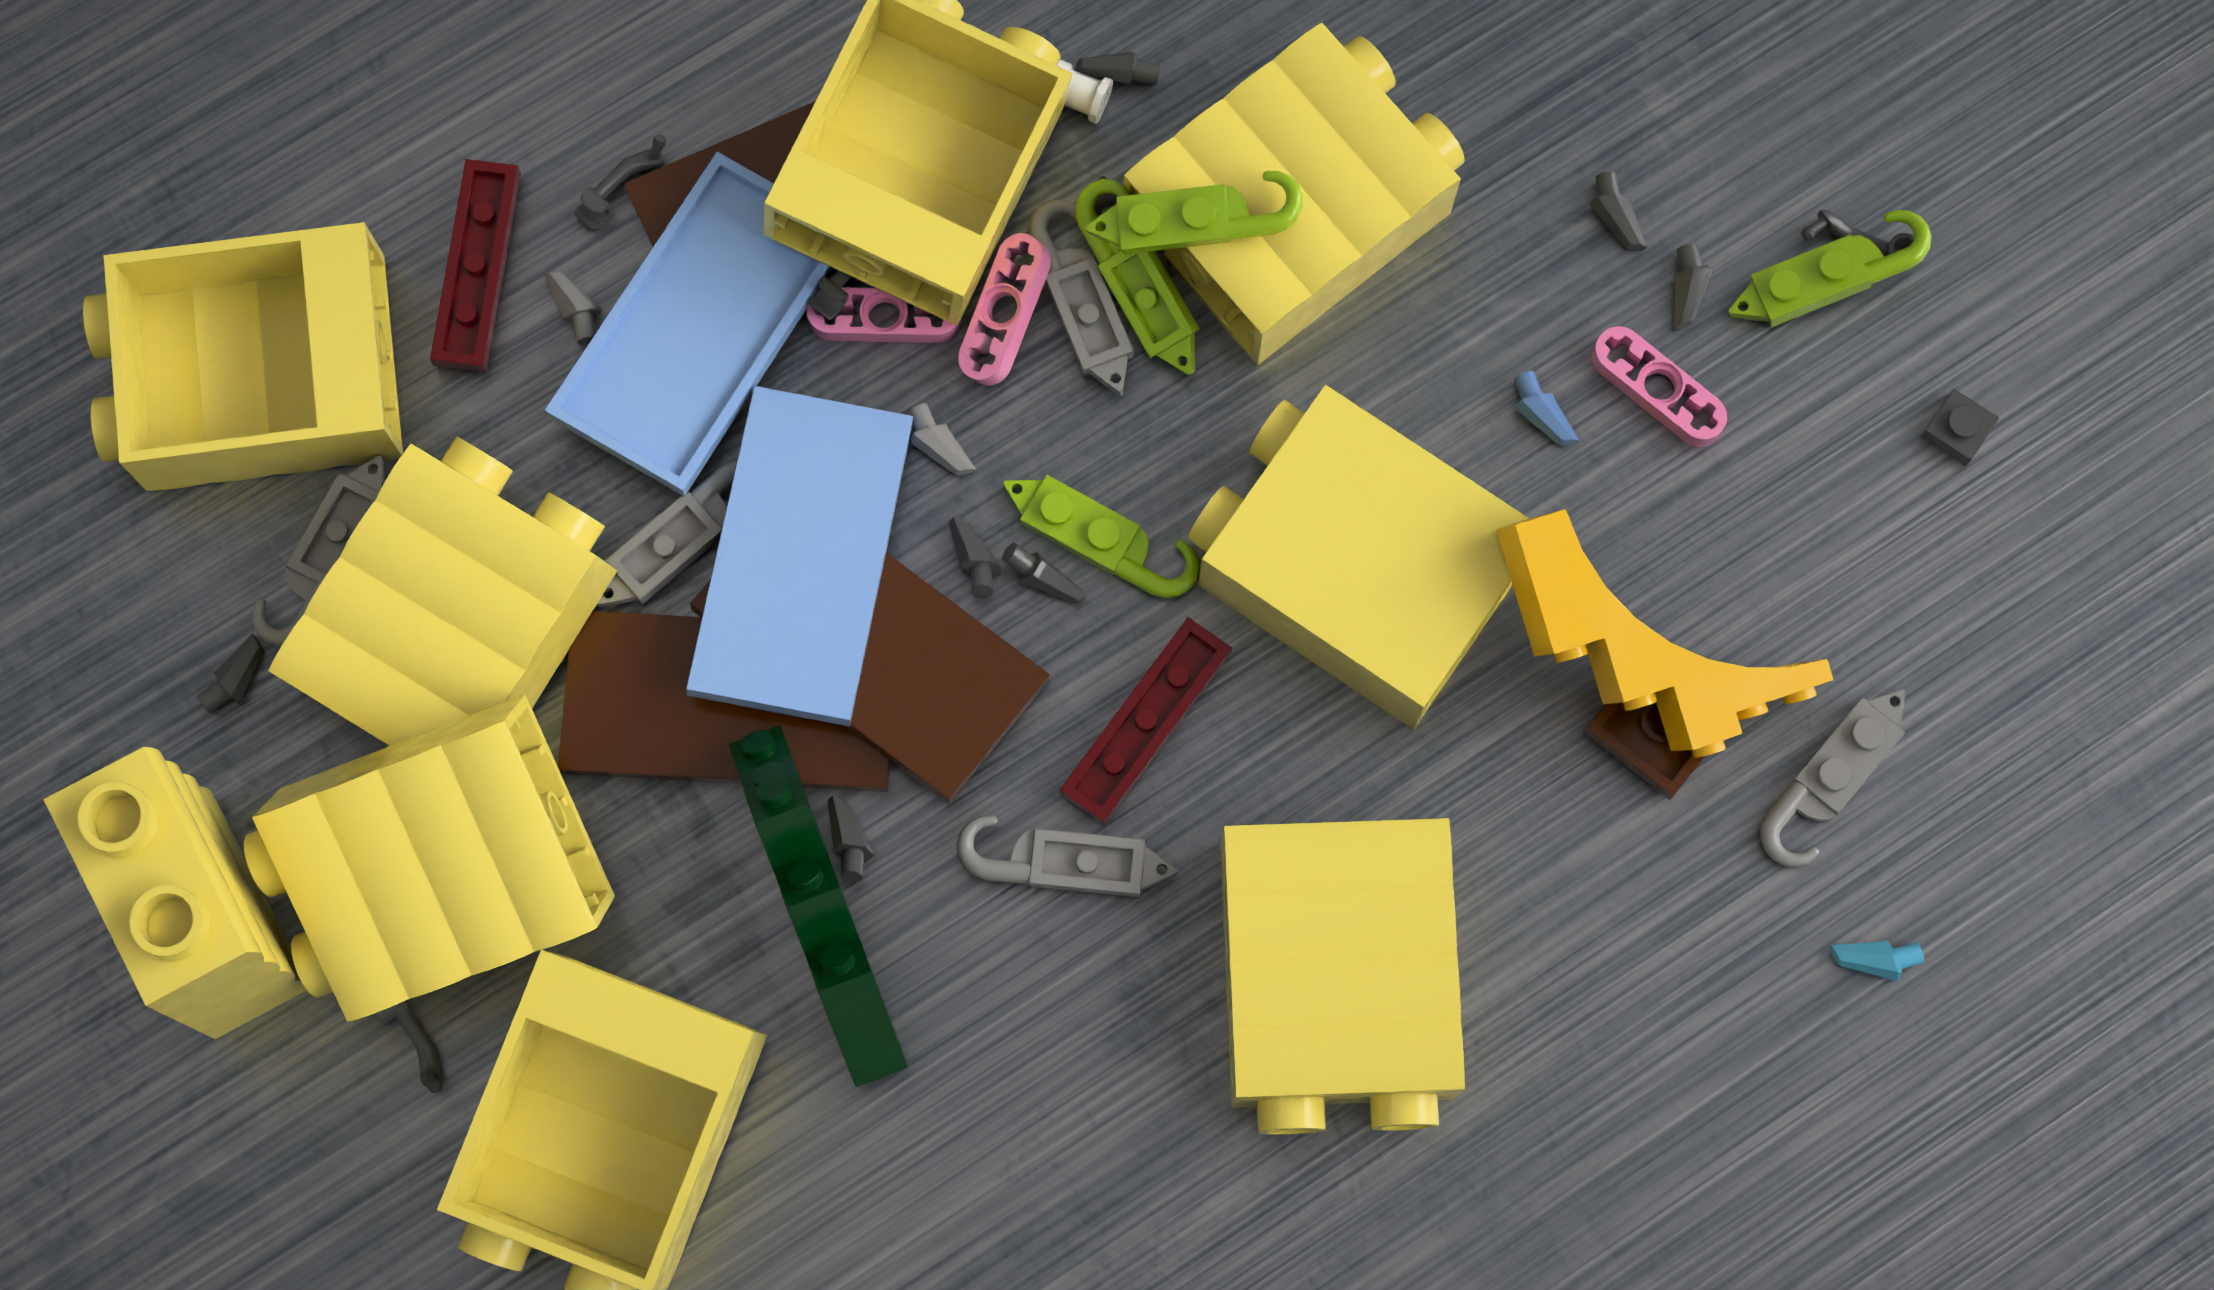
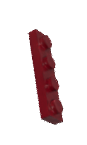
M465 159L430 356L433 366L487 372L521 176L518 165Z
M1187 617L1060 788V795L1099 823L1105 825L1229 657L1232 647Z

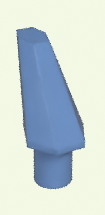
M1528 371L1516 376L1514 381L1522 400L1514 406L1515 409L1556 444L1567 446L1577 443L1579 439L1555 401L1553 394L1542 393L1534 371Z

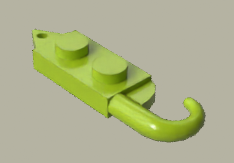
M1265 171L1262 176L1263 179L1279 184L1286 193L1285 205L1274 213L1250 215L1242 194L1232 186L1219 184L1116 197L1117 204L1088 224L1085 230L1093 236L1121 247L1124 255L1231 242L1232 239L1274 235L1287 230L1297 220L1302 210L1303 196L1298 183L1290 175L1281 171ZM1099 225H1106L1104 231H1097Z
M1100 179L1091 182L1081 191L1076 201L1075 215L1081 232L1100 263L1097 265L1149 357L1158 356L1188 375L1194 373L1195 332L1200 329L1156 251L1124 255L1121 247L1093 236L1085 230L1088 224L1098 218L1095 213V202L1099 196L1105 193H1112L1118 197L1131 194L1125 186L1115 180ZM1102 224L1097 228L1099 232L1105 230ZM1182 356L1187 358V364L1182 362Z
M1898 209L1887 212L1883 217L1886 222H1902L1911 227L1914 239L1910 246L1883 256L1879 248L1871 240L1860 235L1851 236L1850 234L1751 274V283L1729 309V317L1769 322L1772 328L1871 288V284L1909 270L1923 261L1931 245L1932 236L1929 226L1920 215L1912 211ZM1744 305L1747 306L1748 309L1745 311L1739 310V307Z
M1046 475L1044 480H1005L1003 482L1007 494L1021 515V526L1112 576L1117 575L1147 593L1161 598L1178 597L1189 591L1197 581L1200 571L1199 558L1193 547L1184 540H1177L1175 546L1185 558V569L1179 577L1173 579L1165 578L1144 567L1148 555L1149 542L1146 532L1135 522L1049 475ZM1019 487L1022 489V492L1015 494L1012 490Z

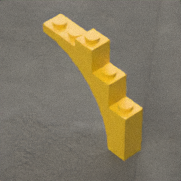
M1566 509L1546 513L1496 529L1534 657L1554 654L1556 663H1560L1588 654L1602 703H1623L1625 711L1656 702L1671 751L1691 750L1693 758L1704 757L1726 749L1723 740L1742 734L1738 720L1752 718L1768 712L1766 702L1781 697L1784 704L1796 703L1817 695L1814 686L1833 680L1827 659L1802 661L1779 667H1744L1707 659L1669 642L1635 618L1605 586L1583 552Z

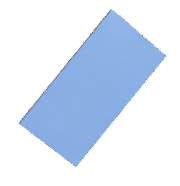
M716 152L544 410L547 418L685 497L752 394L754 386H757L806 311L809 300L820 289L819 283L822 277L827 278L833 269L763 235L764 202L774 183L723 154Z
M754 386L687 684V696L850 726L912 431L913 416Z

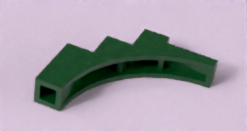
M781 725L765 731L753 732L744 739L730 743L729 747L755 826L776 876L786 909L806 956L815 986L855 1087L908 1068Z

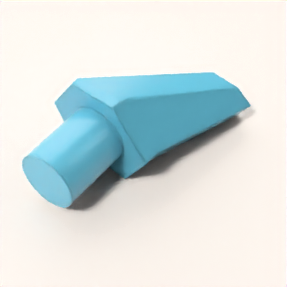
M1888 940L1830 945L1832 957L1839 966L1894 981L1900 980L1901 969L1924 963L1923 951L1918 942L1897 948H1892Z

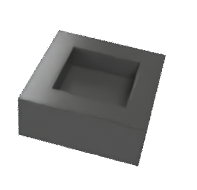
M1953 389L1921 437L1966 466L1972 460L1999 417L1956 389Z

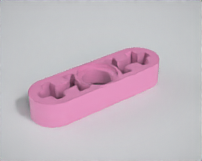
M1014 234L1008 237L999 247L959 351L958 361L961 370L965 375L981 385L991 386L998 384L1010 373L1050 270L1051 257L1048 249L1029 234ZM1028 252L1034 257L1031 266L1022 265L1019 267L1014 263L1017 254L1026 255ZM1006 278L1015 283L1018 281L1023 284V291L1021 292L1014 286L1005 283ZM1013 296L1017 302L1015 315L1005 323H996L993 318L994 305L1002 297ZM990 328L997 334L1005 336L1004 340L1000 341L996 337L992 339L985 334L986 329ZM990 352L995 356V361L992 365L984 364L981 366L976 362L979 353L987 354Z
M841 287L849 296L840 313L855 314L853 303H861V327H854L853 315L837 316L835 324L827 325L825 324L824 316L817 315L820 312L809 304L806 308L811 330L816 336L827 341L944 343L957 335L962 324L961 318L957 326L943 320L942 327H932L930 318L914 317L915 328H907L909 323L907 304L909 303L877 288ZM880 303L893 304L900 312L899 319L890 327H877L869 319L872 308ZM914 306L915 315H930V313Z
M1616 326L1605 330L1599 336L1592 351V362L1599 374L1685 443L1695 447H1703L1712 444L1718 439L1727 423V411L1717 397L1633 330ZM1607 344L1612 348H1616L1620 344L1625 345L1628 348L1625 358L1636 368L1641 359L1648 362L1640 370L1635 381L1629 378L1634 367L1626 360L1620 358L1615 363L1608 360L1607 356L1610 349ZM1652 374L1667 376L1674 387L1673 395L1662 400L1651 397L1645 389V379ZM1683 392L1690 396L1684 406L1697 415L1703 410L1709 412L1711 418L1708 424L1713 429L1705 425L1700 427L1699 430L1694 429L1690 425L1694 416L1683 406H1681L1677 415L1670 411L1676 406Z

